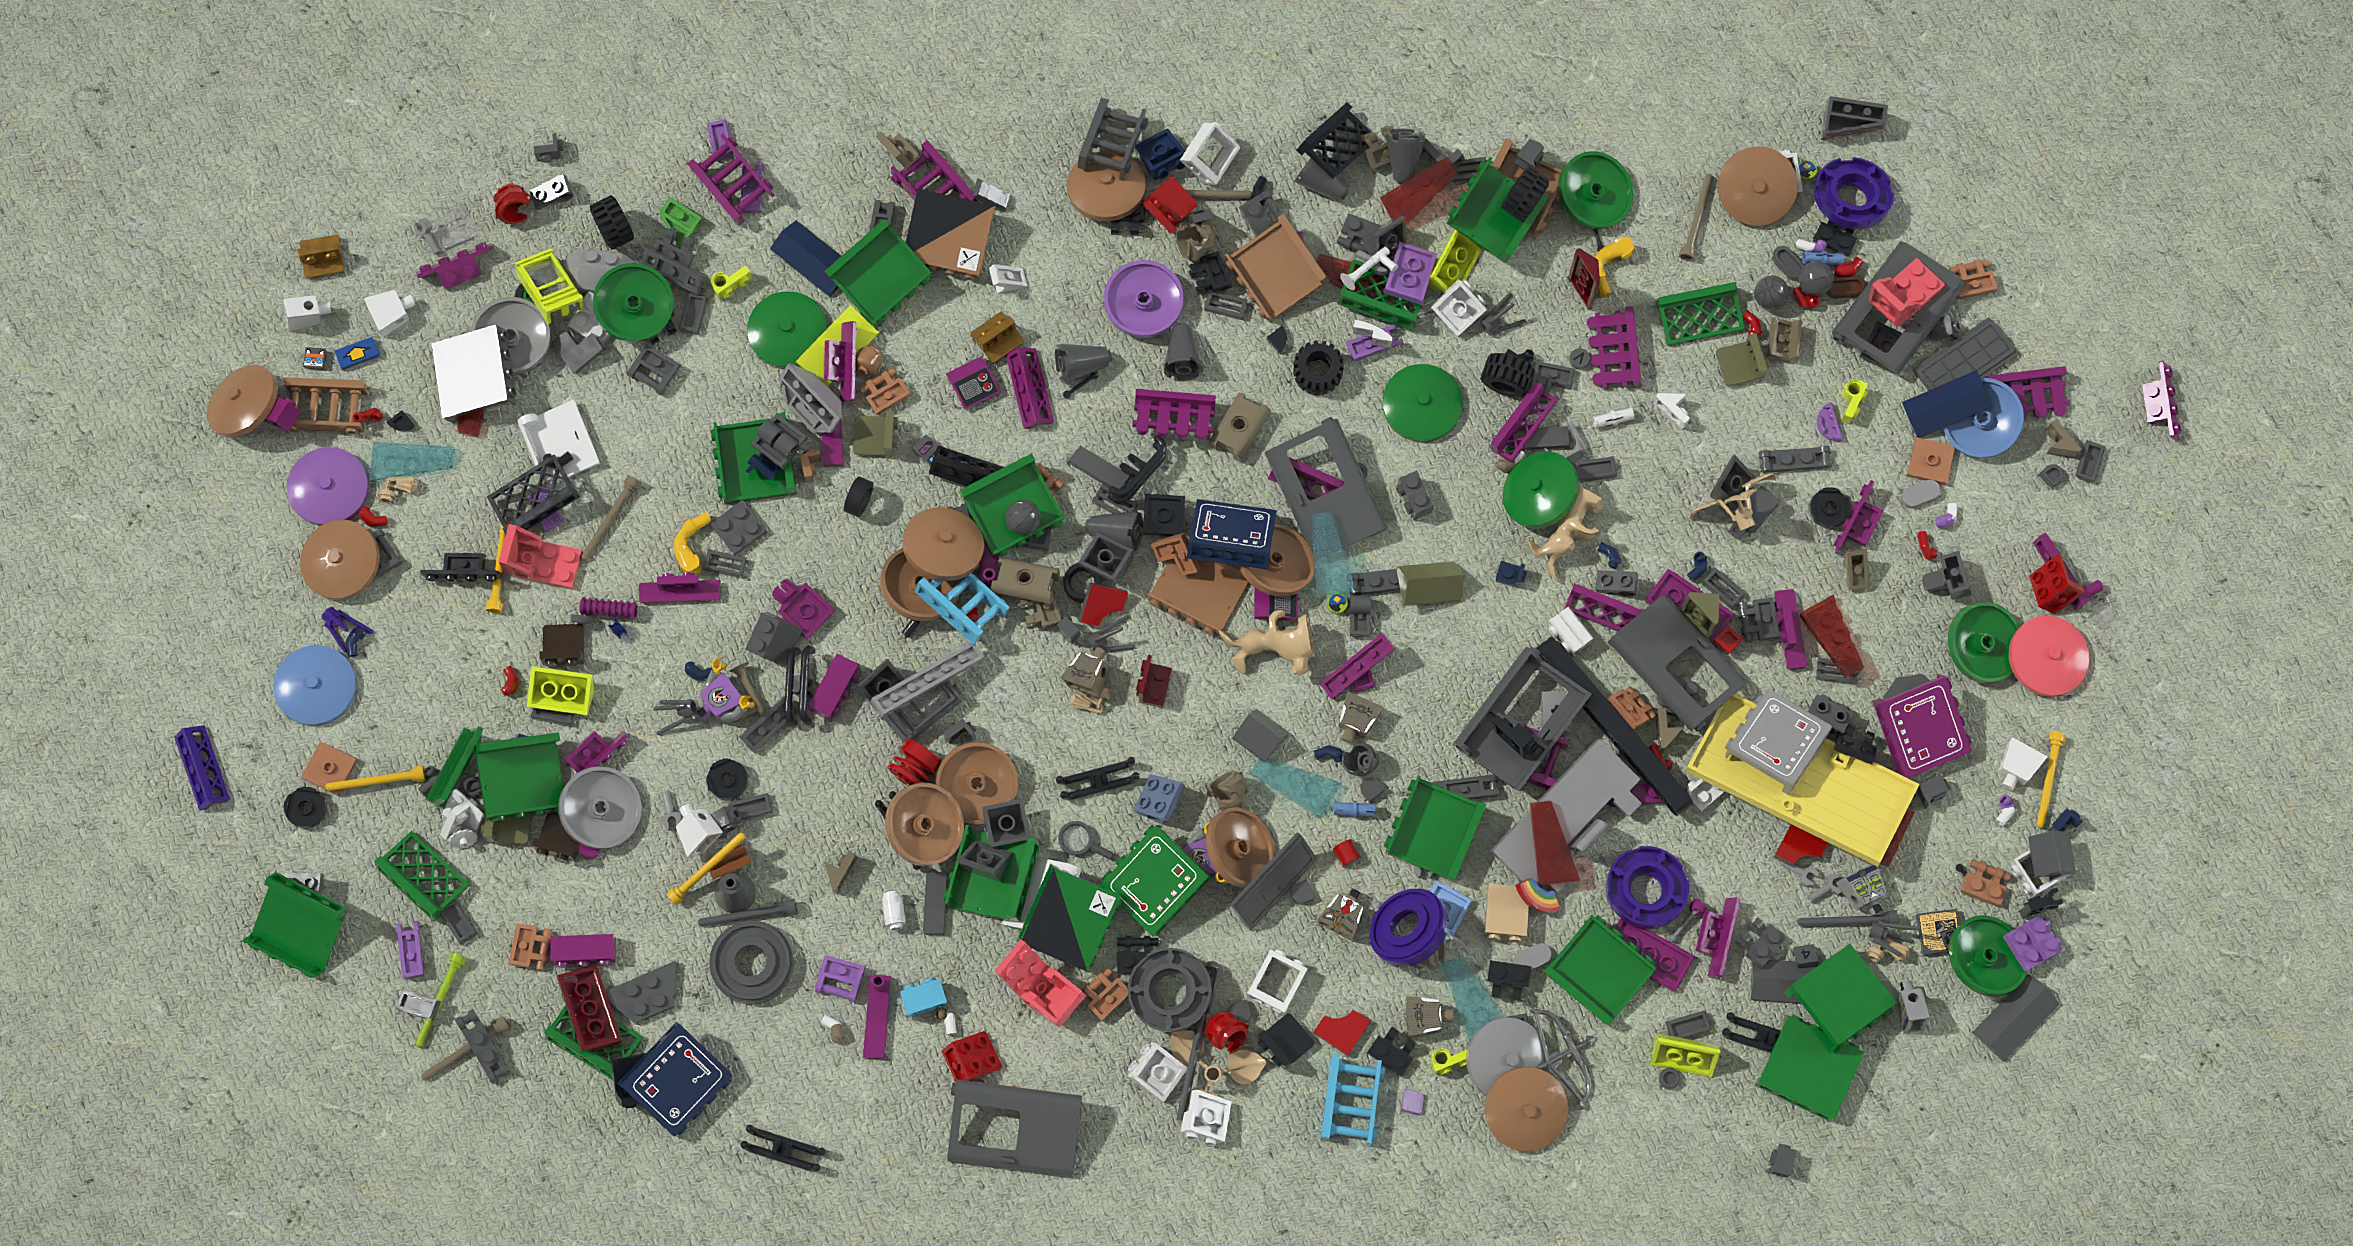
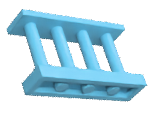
M972 573L960 578L961 582L946 595L941 594L936 589L943 582L942 580L933 579L931 582H928L923 577L918 582L914 592L973 645L981 638L983 633L981 628L996 614L1003 619L1010 608L1004 599L999 598ZM968 587L976 595L959 609L951 601ZM982 600L990 609L976 622H973L966 614Z
M1332 1054L1321 1140L1329 1141L1330 1135L1340 1134L1367 1138L1366 1146H1371L1372 1141H1376L1377 1129L1374 1128L1379 1079L1384 1078L1385 1067L1381 1066V1060H1377L1376 1068L1345 1064L1343 1061H1339L1340 1055ZM1349 1072L1375 1076L1374 1088L1341 1084V1082L1337 1081L1338 1073ZM1341 1092L1371 1096V1109L1338 1105V1102H1334L1335 1094ZM1341 1113L1370 1117L1369 1128L1366 1130L1335 1125L1336 1123H1332V1116Z

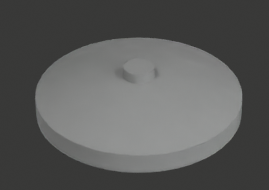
M505 297L494 300L484 306L472 322L470 332L492 325H498L506 330L508 334L507 345L511 353L510 366L514 375L527 372L536 367L549 350L551 342L550 326L546 323L536 305L528 300L517 297Z
M598 766L582 770L567 782L560 795L559 817L568 835L585 847L608 849L621 844L633 834L641 818L642 804L636 786L626 775L613 768Z
M1498 1018L1481 1026L1470 1040L1466 1055L1469 1076L1476 1088L1486 1096L1494 1081L1506 1071L1523 1066L1538 1068L1540 1064L1546 1061L1539 1032L1527 1022L1516 1018ZM1548 1066L1543 1068L1542 1070L1547 1072Z

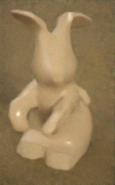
M1580 486L1575 504L1569 513L1558 521L1557 531L1550 536L1548 542L1543 547H1540L1532 540H1528L1530 550L1537 558L1549 555L1546 566L1555 581H1558V578L1554 572L1553 564L1557 559L1573 551L1576 547L1573 537L1588 541L1594 539L1596 534L1599 533L1596 526L1590 529L1581 522L1586 512L1596 514L1602 510L1601 505L1604 501L1601 497Z
M1283 610L1274 611L1269 616V627L1266 632L1261 631L1257 627L1252 628L1238 640H1231L1221 630H1219V634L1230 647H1239L1232 661L1241 673H1246L1245 657L1256 655L1266 650L1276 652L1285 660L1294 662L1291 668L1292 672L1300 676L1304 675L1308 670L1307 661L1315 656L1311 624L1307 615L1304 614L1298 618L1297 628L1279 630L1277 619L1285 616V612Z

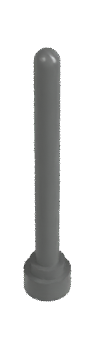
M795 898L787 899L786 902H782V905L700 918L698 925L708 926L779 913L788 914V916L797 915Z
M1897 910L1884 913V915L1799 918L1797 924L1799 926L1873 924V922L1878 923L1879 920L1898 924Z

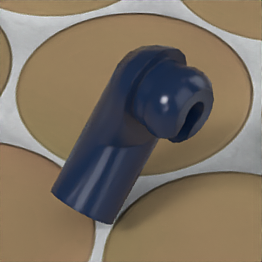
M1601 542L1597 551L1609 557V567L1617 569L1622 561L1618 550Z
M1701 551L1694 554V569L1687 574L1692 582L1707 571V557Z
M356 627L346 639L348 657L358 656L357 642L366 635L363 628L359 629Z
M689 661L685 664L684 671L695 681L707 679L712 667L701 670L694 662Z
M1326 745L1313 750L1316 760L1330 756L1333 757L1336 763L1342 762L1344 752L1341 748Z

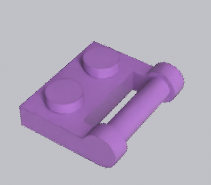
M825 955L815 986V992H825L840 996L855 1003L865 966ZM825 978L852 985L851 991L824 984Z

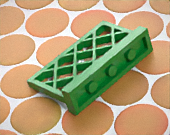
M1353 259L1348 274L1354 272V267L1359 268L1364 263ZM1374 266L1356 280L1355 283L1359 288L1357 292L1346 290L1347 287L1343 286L1338 305L1409 330L1413 329L1421 305L1407 300L1401 302L1397 297H1394L1397 304L1389 305L1385 299L1391 297V295H1382L1378 287L1386 285L1390 274L1389 271H1387V275L1382 276L1384 281L1376 284L1372 278L1373 275H1376L1374 273L1375 268ZM1368 278L1372 286L1363 289L1359 281ZM1374 289L1378 297L1374 299L1369 298L1366 292ZM1412 303L1415 308L1414 313L1406 311L1403 305Z
M1736 282L1659 297L1656 300V305L1659 308L1667 346L1745 330L1736 292ZM1724 298H1733L1734 305L1731 310L1721 304ZM1707 301L1717 305L1712 314L1702 308ZM1687 305L1697 309L1692 318L1682 312ZM1718 307L1728 313L1724 321L1713 316ZM1672 309L1678 313L1673 322L1666 318L1664 310ZM1699 311L1709 317L1704 326L1694 320ZM1680 315L1690 321L1685 330L1675 324ZM1730 315L1737 318L1738 327L1732 328L1725 323ZM1711 319L1721 324L1717 331H1711L1706 328ZM1691 323L1702 328L1698 335L1693 336L1687 332ZM1672 327L1682 332L1679 339L1671 340L1669 331Z
M478 726L473 730L465 727L462 729L426 796V801L441 809H445L452 790L456 788L475 752V745L479 744L482 739L481 734L484 728Z
M410 831L383 857L380 856L374 861L376 869L433 922L440 917V913L470 886L462 876L413 831ZM413 839L417 842V850H405L406 843ZM402 854V864H393L389 859L393 855ZM405 854H417V863L405 864ZM420 854H430L432 856V863H420ZM432 867L431 877H419L420 868ZM434 867H444L446 869V876L434 877ZM405 868H417V877H407L405 875ZM458 880L462 886L457 890H449V881ZM419 881H431V890L422 891L419 888ZM434 881H446V890H434ZM446 894V900L438 906L434 902V895Z
M565 1005L552 1025L548 1026L544 1032L545 1039L613 1080L612 1061L609 1054L622 1052L623 1058L631 1056L643 1040V1037L616 1021L618 1030L620 1029L625 1032L620 1033L621 1037L631 1036L636 1039L633 1045L623 1047L622 1042H620L621 1048L613 1050L606 1048V1051L598 1053L596 1051L581 1052L578 1040L575 1038V1031L569 1013L568 1016H565L568 1012ZM561 1021H570L571 1030L561 1031L556 1028Z

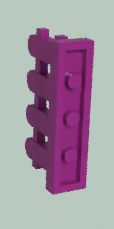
M1633 306L1625 307L1626 313L1615 310V314L1600 316V312L1595 313L1594 317H1590L1587 320L1588 328L1597 330V335L1589 338V345L1593 349L1598 348L1599 354L1591 357V365L1593 367H1600L1601 372L1594 374L1592 381L1595 386H1602V390L1607 389V385L1622 384L1623 387H1628V383L1632 382L1634 388L1642 387ZM1627 326L1628 332H1622V327ZM1617 327V333L1602 335V329ZM1624 345H1629V351H1624ZM1619 346V352L1604 353L1603 348ZM1626 364H1631V369L1626 370ZM1621 365L1620 371L1606 372L1605 366Z
M2066 366L1988 375L1985 377L2010 385V388L2016 393L2022 404L2024 419L2027 417V411H2033L2034 416L2041 419L2046 416L2047 409L2053 408L2056 416H2062L2066 413V407L2070 406L2069 401H2065L2063 386H2067V383L2062 381V377L2067 374ZM2042 379H2049V383H2043ZM2029 381V385L2023 386V382ZM2050 388L2052 403L2045 402L2044 389ZM2024 391H2030L2032 405L2026 406Z
M1136 389L1134 411H1138L1137 420H1133L1132 427H1136V432L1139 435L1147 434L1148 428L1156 429V434L1160 437L1167 436L1168 430L1176 431V436L1181 439L1186 438L1188 432H1196L1197 439L1206 440L1208 433H1213V427L1209 426L1210 417L1214 418L1216 395ZM1150 412L1158 413L1157 422L1149 421ZM1170 414H1178L1177 424L1169 423ZM1190 416H1198L1197 425H1189Z

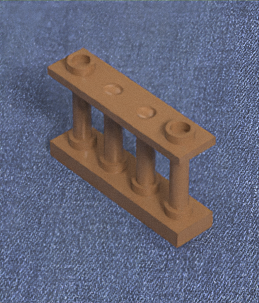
M285 377L284 386L291 393V400L296 403L295 407L297 409L299 394L302 392H309L311 394L309 420L296 419L288 432L315 430L339 431L351 435H356L358 432L364 433L362 424L354 422L353 414L358 412L359 397L362 394L368 395V385L365 381ZM322 393L331 394L329 421H317L319 395ZM342 394L351 395L349 422H337L339 396Z

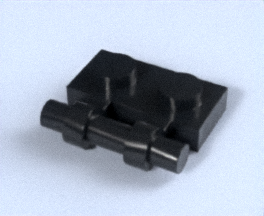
M1132 936L1117 938V946H1125V952H1117V974H1131L1134 967L1147 954L1151 953L1150 946H1159V938H1150V936H1144V938H1132ZM1132 946H1144V952H1132Z

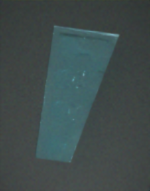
M373 442L369 481L372 483L381 479H387L388 477L411 476L420 472L428 473L453 468L455 448L453 446Z
M1333 513L1311 514L1316 595L1357 592Z
M1269 758L1265 763L1259 759L1250 772V775L1320 818L1341 786V782Z
M1461 956L1442 962V966L1468 1042H1470L1481 1026L1502 1017Z

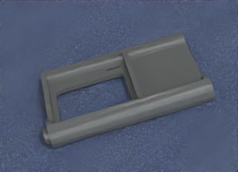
M1901 241L1832 330L1833 339L1839 344L1850 343L1894 373L1899 374L1964 288L1965 282L1949 269L1908 243ZM1918 258L1945 284V287L1916 312L1915 318L1890 351L1885 353L1856 335L1855 331L1874 307L1868 301L1872 284L1878 279L1886 277L1893 279Z
M1332 417L1321 421L1322 425L1265 452V456L1299 529L1313 552L1315 562L1364 538L1388 529L1338 419L1333 420ZM1321 435L1324 437L1342 475L1344 485L1314 500H1309L1289 460L1287 451Z
M1663 594L1608 641L1615 651L1691 732L1694 730L1700 731L1706 725L1704 721L1749 683L1666 594ZM1689 647H1693L1729 686L1726 691L1705 708H1702L1666 670V666Z
M1534 647L1524 648L1453 743L1460 752L1518 791H1520L1591 696L1590 692L1543 661L1539 656L1540 652ZM1536 670H1539L1567 689L1568 694L1542 729L1532 735L1537 742V750L1531 756L1527 755L1523 759L1494 732L1492 720L1499 715L1502 719L1504 717L1513 724L1512 728L1518 724L1517 721L1505 713V710Z
M957 1079L956 1083H952L951 1095L954 1096L947 1161L1073 1177L1083 1096ZM964 1104L1019 1111L1020 1120L1016 1149L1005 1150L959 1143L958 1136L962 1106Z

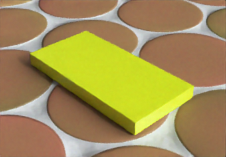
M851 305L796 361L801 368L816 374L826 386L832 381L824 380L825 341H841L842 323L856 321L857 353L862 347H866L879 333Z

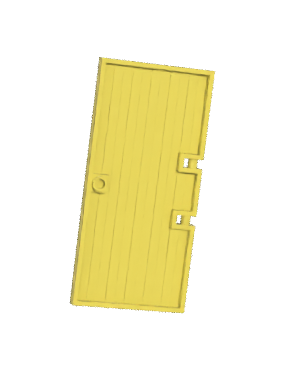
M1737 694L1724 703L1715 714L1685 772L1878 867L1920 784L1875 762L1871 765L1834 750L1835 742L1826 739L1791 793L1787 795L1782 792L1783 784L1733 754L1725 758L1727 742L1730 738L1734 739L1736 737V729L1740 723L1745 724L1747 721L1745 716L1750 708L1755 709L1757 705Z

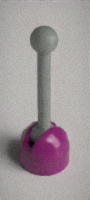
M1695 898L1691 902L1689 907L1691 914L1677 931L1669 936L1670 942H1676L1677 936L1693 916H1702L1708 909L1701 901Z

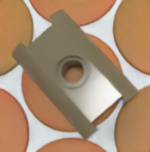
M1239 392L1208 444L1215 450L1220 447L1232 453L1234 460L1241 461L1271 412L1270 408L1265 404H1262L1260 407L1248 401L1246 395ZM1238 424L1244 425V428L1240 430L1234 427Z
M999 558L998 565L1000 571L997 581L992 580V592L1046 604L1052 603L1051 590L1054 581L1059 580V568ZM1024 579H1029L1028 582H1021Z

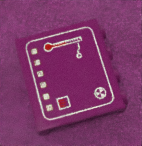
M1937 674V678L1886 700L1879 698L1872 701L1896 771L1906 778L1913 777L1972 752L1970 748L1972 744L1971 739L1964 730V719L1957 710L1959 707L1958 701L1950 690L1952 689L1951 681L1948 677Z

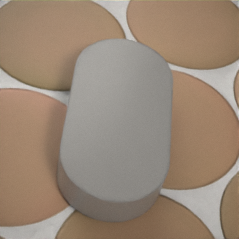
M1925 480L1910 486L1901 494V502L1908 508H1915L1938 497L1940 486L1934 480Z
M1536 944L1516 954L1512 963L1532 966V971L1548 963L1551 958V950L1545 944Z

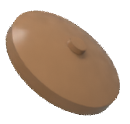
M1760 146L1749 147L1735 153L1723 166L1718 179V195L1726 212L1735 220L1752 226L1768 225L1781 219L1792 207L1798 190L1796 172L1789 160L1774 149Z
M1114 151L1094 153L1123 162L1125 154ZM1131 158L1130 162H1132L1129 174L1126 173L1124 179L1119 180L1120 169L1091 162L1083 170L1078 168L1077 162L1071 169L1067 180L1069 200L1073 207L1087 218L1097 221L1122 219L1133 213L1144 199L1146 180L1142 168Z
M260 365L244 366L229 374L217 386L210 398L207 408V420L210 427L226 438L243 436L258 427L269 415L276 402L278 384L274 375Z
M931 508L918 513L909 521L903 536V550L908 562L921 574L936 580L951 581L963 578L977 568L984 551V539L979 527L967 515L950 508Z
M350 520L330 521L317 528L305 542L300 558L302 576L306 584L322 597L331 600L352 598L364 591L373 581L380 562L379 547L374 536L362 525Z
M1275 523L1268 570L1239 566V569L1246 580L1258 590L1273 596H1291L1302 591L1311 581L1315 571V558L1311 548L1300 534L1287 526Z
M903 548L894 552L885 562L880 574V589L885 601L898 614L911 620L931 621L942 617L914 592L918 582L923 577L928 582H931L933 579L918 572L908 562ZM959 579L943 581L936 589L941 594L946 595L961 581ZM958 594L951 601V603L955 605L960 594Z
M969 742L952 749L943 758L936 773L935 785L945 789L953 796L961 809L964 823L984 824L982 807L1013 801L1017 794L1018 777L1011 759L1001 749L985 742Z
M917 783L902 789L893 797L887 808L885 828L891 846L900 857L915 865L931 866L947 860L956 852L962 841L964 820L958 803L949 792L935 784Z
M1239 807L1225 809L1217 813L1208 825L1206 847L1209 858L1216 871L1227 882L1236 887L1245 888L1276 855L1275 845L1269 830L1255 814Z
M1529 1066L1513 1068L1500 1075L1491 1085L1485 1099V1119L1494 1137L1507 1147L1518 1151L1538 1150L1553 1142L1563 1130L1568 1115L1567 1097L1561 1084L1548 1072Z

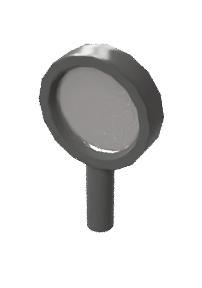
M1071 821L1065 824L1059 832V845L1067 855L1074 857L1082 856L1091 850L1111 860L1114 854L1093 843L1092 831L1084 822Z

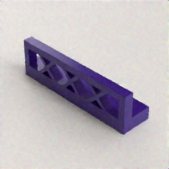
M205 725L183 728L174 738L199 811L207 810L216 803L228 802L230 797ZM200 732L201 743L194 739L193 733ZM200 750L207 753L209 758L207 761L200 757ZM207 768L214 772V780L207 776ZM213 787L220 791L222 797H214Z

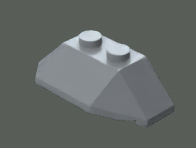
M583 248L566 256L563 269L577 290L594 292L598 281L607 271L621 264L637 262L622 253Z
M789 363L779 377L787 406L811 432H833L842 418L840 399L816 374Z

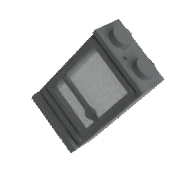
M946 681L883 718L880 714L879 717L881 720H885L890 730L901 739L903 744L907 738L911 740L916 739L961 703L960 695L962 692L955 684L952 686Z

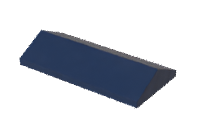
M797 220L782 230L770 250L828 297H831L839 287L824 271L841 256Z
M1977 370L1902 402L1918 438L1993 407Z

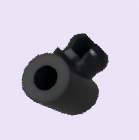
M1259 176L1253 186V198L1262 193L1267 182L1264 176ZM1264 199L1259 201L1262 206L1266 203Z
M1510 349L1505 353L1519 357L1529 364L1534 360L1535 356L1534 352L1530 349L1521 354H1517Z
M569 451L560 457L557 456L562 467L574 459ZM550 453L545 454L543 461L552 455ZM554 462L547 465L549 468L556 469L557 467Z
M910 620L902 633L910 638L918 628L920 621Z

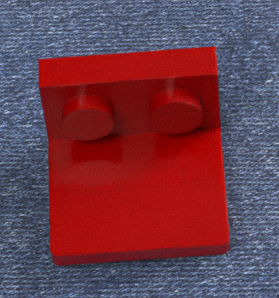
M1170 176L1143 201L1144 206L1170 234L1176 230V225L1198 205L1196 200L1173 176Z
M2059 554L2029 576L2038 607L2052 614L2058 613L2085 593L2083 586L2069 580L2063 558Z
M986 1031L953 1041L941 1051L955 1082H957V1079L972 1081L975 1078L1002 1068Z

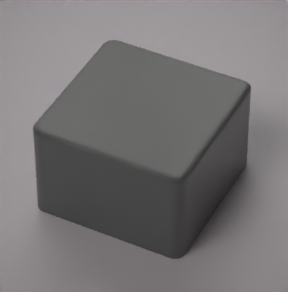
M1067 616L1056 625L1058 632L1070 644L1081 635L1080 629Z

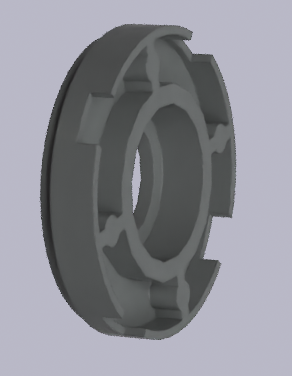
M743 921L727 928L717 938L711 950L709 966L715 984L726 997L741 1004L754 1005L755 1003L772 1000L785 989L792 976L794 961L791 947L785 936L778 929L761 921ZM747 946H756L766 955L764 970L755 976H745L735 966V958L738 952Z
M1162 948L1147 954L1134 967L1129 978L1128 997L1133 1011L1144 1024L1162 1032H1179L1192 1027L1204 1016L1211 1002L1212 984L1205 966L1193 954L1178 948ZM1170 975L1179 977L1186 985L1185 998L1180 1004L1172 1007L1161 1004L1155 995V988L1159 980Z

